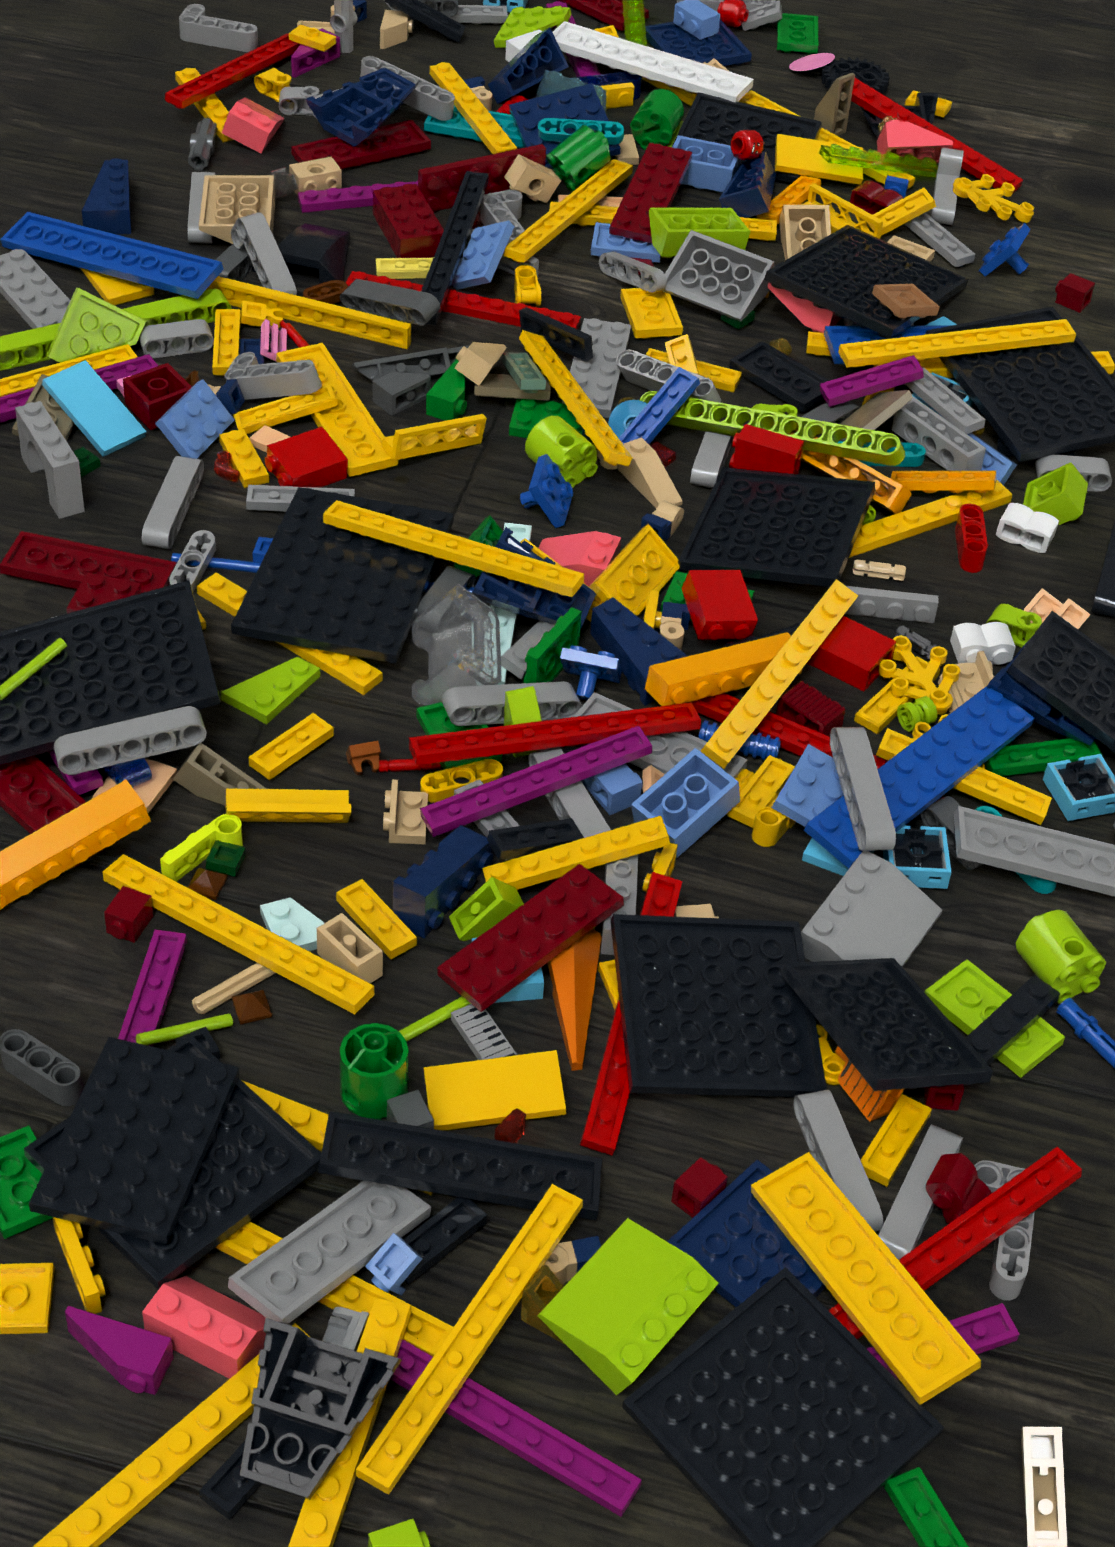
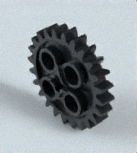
M848 57L847 60L840 58L837 61L834 59L832 63L830 62L827 66L825 65L822 70L821 79L822 84H825L824 88H830L836 78L854 73L855 78L884 94V91H887L890 77L886 69L881 68V65H874V61L867 62V59L860 61L858 57L852 60Z

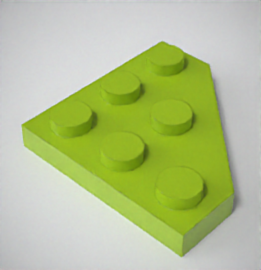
M537 6L534 8L517 7L512 9L494 39L495 48H506V40L536 30L544 31L555 25L559 27L564 21L568 22L571 16L570 7L555 6L543 8Z
M76 288L46 357L60 363L129 344V346L135 345L146 321L80 288Z

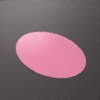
M831 53L808 55L792 62L789 68L793 71L816 69L832 62L835 59V55Z

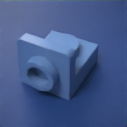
M393 1233L365 1267L374 1275L371 1281L379 1289L387 1293L391 1290L402 1296L406 1289L401 1284L423 1258L399 1235Z

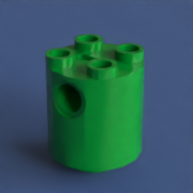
M665 89L653 90L647 94L630 123L633 137L642 149L646 150L649 143L666 146L670 142L684 117L682 101L676 94Z
M582 125L546 155V160L554 168V173L573 192L610 162L609 142L599 130L594 132L588 126Z
M379 1023L363 1024L352 1029L343 1038L340 1046V1096L348 1110L354 1114L382 1120V1118L387 1117V1100L408 1093V1046L402 1034L389 1025Z

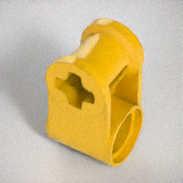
M271 68L254 77L256 89L276 102H279L280 91L284 87H290L292 82L290 75L284 74L276 68Z
M520 265L515 269V303L541 305V287L538 283L536 269L530 265Z
M772 792L766 802L757 810L752 839L756 844L763 847L774 846L796 822L771 808L779 795L776 792Z

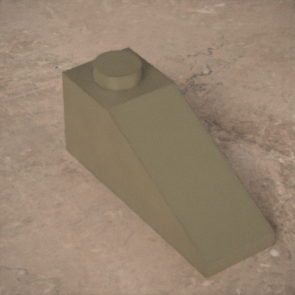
M854 73L836 78L815 110L814 120L821 121L823 129L837 136L846 133L855 79Z
M202 743L194 748L173 778L174 781L197 797L225 806L226 788L267 789Z

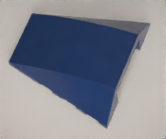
M382 68L359 77L360 81L353 84L349 81L342 84V89L334 92L329 89L322 92V97L315 99L312 96L307 98L306 102L324 130L355 147L380 127L401 106L416 88L415 83L387 68Z
M505 527L495 546L496 548L555 565V562L548 557L543 560L532 551L533 546L525 540L520 543L512 537L513 531ZM482 571L470 596L512 613L556 624L557 619L561 615L564 616L573 607L582 611L581 629L596 593L585 584H582L573 597L562 596L549 590L536 588L529 584Z
M1025 644L1012 661L994 676L987 687L1003 694L1004 698L1019 705L1035 718L1034 722L1061 735L1091 745L1096 739L1094 736L1089 735L1082 727L1063 716L1059 710L1040 699L1037 694L1025 685L1017 682L1006 672L1026 646Z

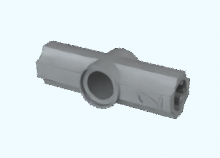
M334 0V15L330 18V24L335 31V35L340 37V53H350L353 51V25L357 23L358 19L356 12L353 10V0Z

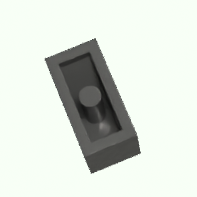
M390 372L373 380V402L391 416L426 399V394L431 389V376L418 373Z

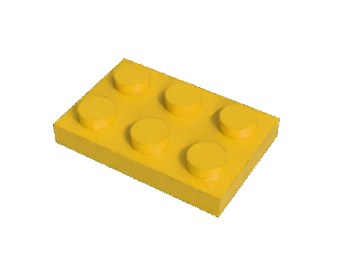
M641 288L621 289L620 298L635 338L647 339L650 337L682 335L683 325L669 293L664 291L652 293Z

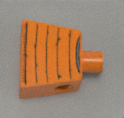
M837 1046L835 1053L845 1062L838 1076V1082L869 1122L889 1114L904 1089L874 1091L840 1047Z

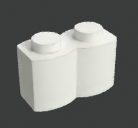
M1009 503L999 521L996 535L1006 542L1021 544L1029 550L1045 553L1055 536L1059 520L1044 512H1034L1025 505Z
M990 622L981 626L975 623L958 624L953 627L950 639L958 663H973L976 660L977 652L984 651L987 660L991 661L993 665L1006 664L1012 661L1016 648L1008 625L1001 622Z

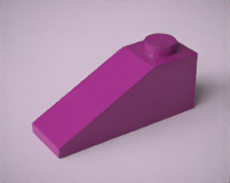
M323 28L319 29V31L336 36V44L325 52L300 44L291 56L292 77L296 78L340 57V37Z
M68 1306L65 1311L68 1332L121 1385L135 1393L146 1392L156 1395L174 1358L172 1339Z

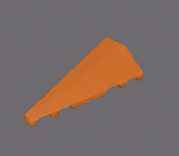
M594 929L590 930L547 963L553 984L552 995L571 1071L583 1069L602 939L601 933Z

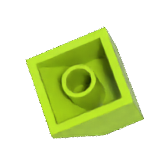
M1072 462L1028 482L1023 505L1029 507L1034 512H1044L1054 516L1059 520L1058 525L1074 521L1083 514L1088 483Z

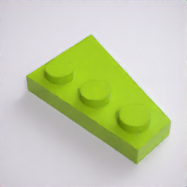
M297 656L222 691L221 700L268 724L320 677V668Z

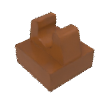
M379 741L355 744L348 747L346 752L348 764L352 765L356 775L362 774L361 764L364 762L371 765L373 773L377 772L379 768V754L381 752Z

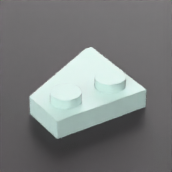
M291 897L260 905V914L267 930L307 951L317 949L316 928L323 925V921Z

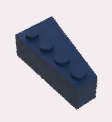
M551 28L535 35L488 83L497 104L569 67Z
M763 151L758 158L742 162L719 198L722 208H732L739 217L744 218L769 212L776 173L766 151Z
M114 158L104 161L82 209L83 226L112 234H131L128 160Z
M611 598L592 609L590 630L592 637L603 651L615 655V658L619 659L621 671L627 677L628 685L633 691L636 690L640 694V701L643 705L646 706L655 701L645 690L649 666L687 657V655L615 598Z
M460 825L439 843L437 852L430 850L424 855V861L420 866L414 863L407 869L408 876L405 879L399 876L393 881V912L413 934L425 939L432 929L436 930L449 909L453 910L457 906L460 896L466 889L470 890L474 886L477 876L483 871L482 868L491 865L493 854L491 853L492 847L487 841V837Z

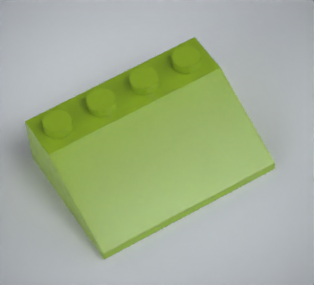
M627 1218L537 1316L618 1395L636 1380L719 1283L692 1256Z

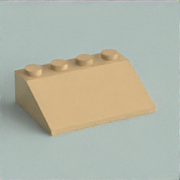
M205 175L199 230L233 244L231 229L236 220L261 212L266 218L273 234L276 200L274 175Z

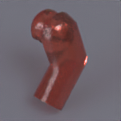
M219 451L214 464L215 473L231 482L238 481L240 472L232 468V461H230L231 453Z

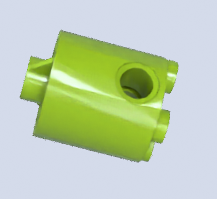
M549 416L542 419L530 431L525 442L526 454L533 462L537 463L538 457L548 454L552 462L558 465L561 475L566 482L571 484L572 488L586 477L593 476L597 471V450L595 445L559 416Z
M1054 910L1033 917L1026 924L1016 941V950L1035 975L1060 992L1057 1001L1059 1004L1083 991L1091 993L1100 985L1098 978L1106 965V961L1066 911Z

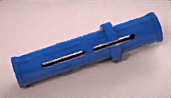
M1072 998L1064 1000L1058 1006L1056 1012L1075 1029L1074 1034L1078 1038H1084L1115 1069V1041L1098 1025V1020L1094 1016H1088Z

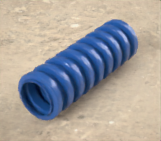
M705 720L701 725L698 738L708 742L719 728L718 723L714 722L712 725L709 724L708 720ZM758 732L757 735L752 733L736 754H739V752H742L744 756L751 754L752 758L756 759L759 756L764 761L769 755L777 758L781 744L780 737L772 739L771 735L763 737L762 733Z

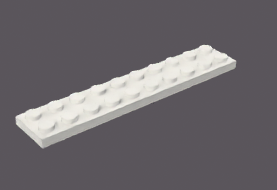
M566 21L553 31L561 51L569 53L574 57H582L593 63L608 65L612 69H621L632 75L646 77L651 81L663 82L667 86L679 87L690 93L699 92L738 102L753 87L754 79Z

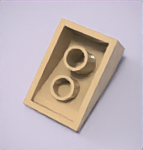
M783 205L779 223L785 260L831 234L829 205Z

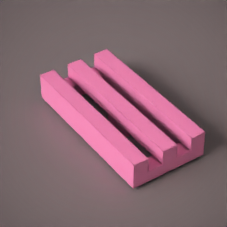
M265 319L261 324L260 354L277 362L276 353L287 351V329L282 327L279 331L277 324L274 323L271 327L269 326L270 321ZM269 333L271 334V342H270L271 352L268 351V350H269Z

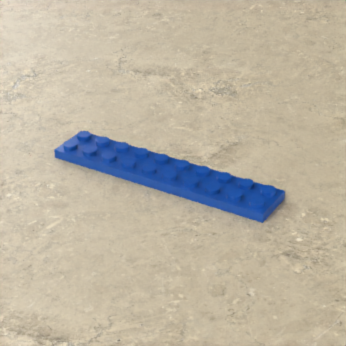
M26 212L0 239L4 248L12 250L22 249L34 256L198 299L224 270L222 262L31 212Z
M986 686L878 768L895 832L903 828L1028 729L1035 718L1016 703L1004 698L1003 694ZM844 795L810 820L805 826L804 831L848 869L862 853L856 841Z

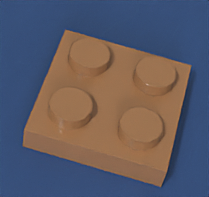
M914 284L874 285L872 294L880 300V303L887 306L898 318L936 316L940 308Z

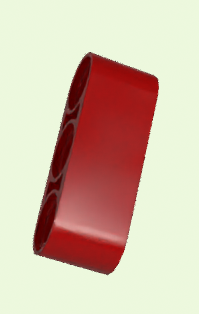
M968 503L960 507L955 528L959 565L964 571L977 573L983 569L988 548L982 508L976 504Z

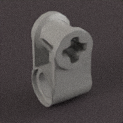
M314 86L284 87L280 91L279 110L285 115L312 116L313 112L309 108L306 99L320 95V91Z

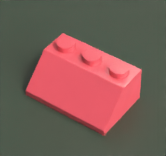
M187 1276L163 1283L142 1311L144 1330L170 1337L174 1351L229 1379L260 1353V1349L263 1350L266 1333L263 1329L266 1317Z

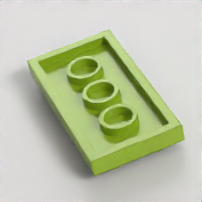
M967 959L924 992L946 1018L967 1035L1012 996L1011 993ZM1040 1017L997 1059L1021 1078L1063 1045L1065 1036Z

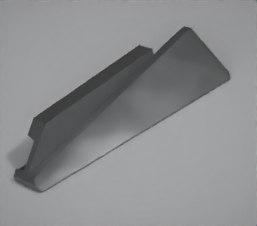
M463 346L449 349L445 347L355 362L352 364V370L358 371L372 382L390 372L428 374L431 377L443 375L456 360L455 358Z

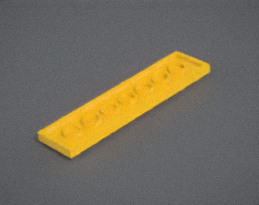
M323 343L276 353L277 362L313 361L322 386L331 384L338 406L310 415L318 428L323 427L348 458L347 474L349 477L398 465V460L394 461L381 446L382 439L385 436Z
M809 1152L751 1184V1193L919 1405L981 1368L980 1358Z

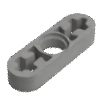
M200 530L191 536L169 577L170 585L184 582L186 576L194 593L216 551L213 533ZM191 560L200 562L196 567H188L186 565Z

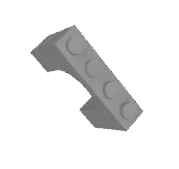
M30 402L23 406L15 407L22 459L31 473L45 470L49 502L58 518L85 512L79 460L42 402Z

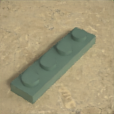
M504 352L502 354V363L520 390H523L525 393H537L538 390L546 389V379L527 353Z

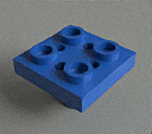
M1025 223L1019 228L1014 226L1006 233L1005 239L1002 241L1000 239L996 240L989 247L990 251L983 257L982 261L984 263L979 271L984 276H987L1006 261L1018 275L1021 274L1029 264L1026 263L1017 251L1031 229Z
M548 454L538 457L529 485V491L522 492L520 500L522 505L525 504L524 508L526 509L539 504L553 526L558 528L565 524L573 497V489L571 484L566 482L561 475L558 465L552 462Z
M574 645L570 646V649L562 647L560 660L564 672L580 675L576 692L579 699L587 701L594 693L597 679L620 683L621 666L619 659L615 658L614 654L605 651H599L598 654L588 653L586 648Z

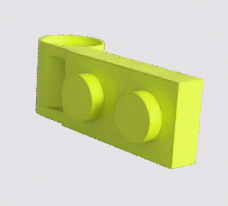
M223 814L208 825H204L195 833H191L186 840L174 849L167 851L160 858L162 875L177 882L207 859L216 840L243 846L240 818L236 815Z

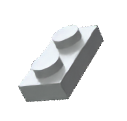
M780 0L748 10V19L746 22H742L741 25L743 30L746 31L782 19Z

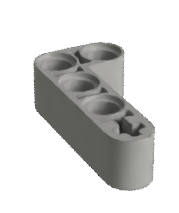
M201 4L188 5L179 16L180 38L183 41L242 52H250L258 48V28L253 24L208 17L205 15V7Z
M941 148L933 194L936 207L931 210V217L940 224L953 225L957 195L953 192V182L960 176L963 150Z
M517 190L485 194L481 201L480 220L484 226L508 220L515 226L507 245L525 231L518 222V219L522 216L523 195Z
M258 212L238 218L231 229L233 244L237 249L246 248L262 286L297 295L295 283L264 215Z
M245 352L238 355L225 373L226 381L237 379L244 400L311 394L322 386L315 365L311 360L259 364L253 352Z
M986 1160L979 1161L974 1165L978 1178L989 1187L992 1193L1025 1170L1024 1168ZM1035 1211L995 1239L989 1285L992 1293L999 1299L1010 1301L1016 1299L1021 1292L1028 1272Z

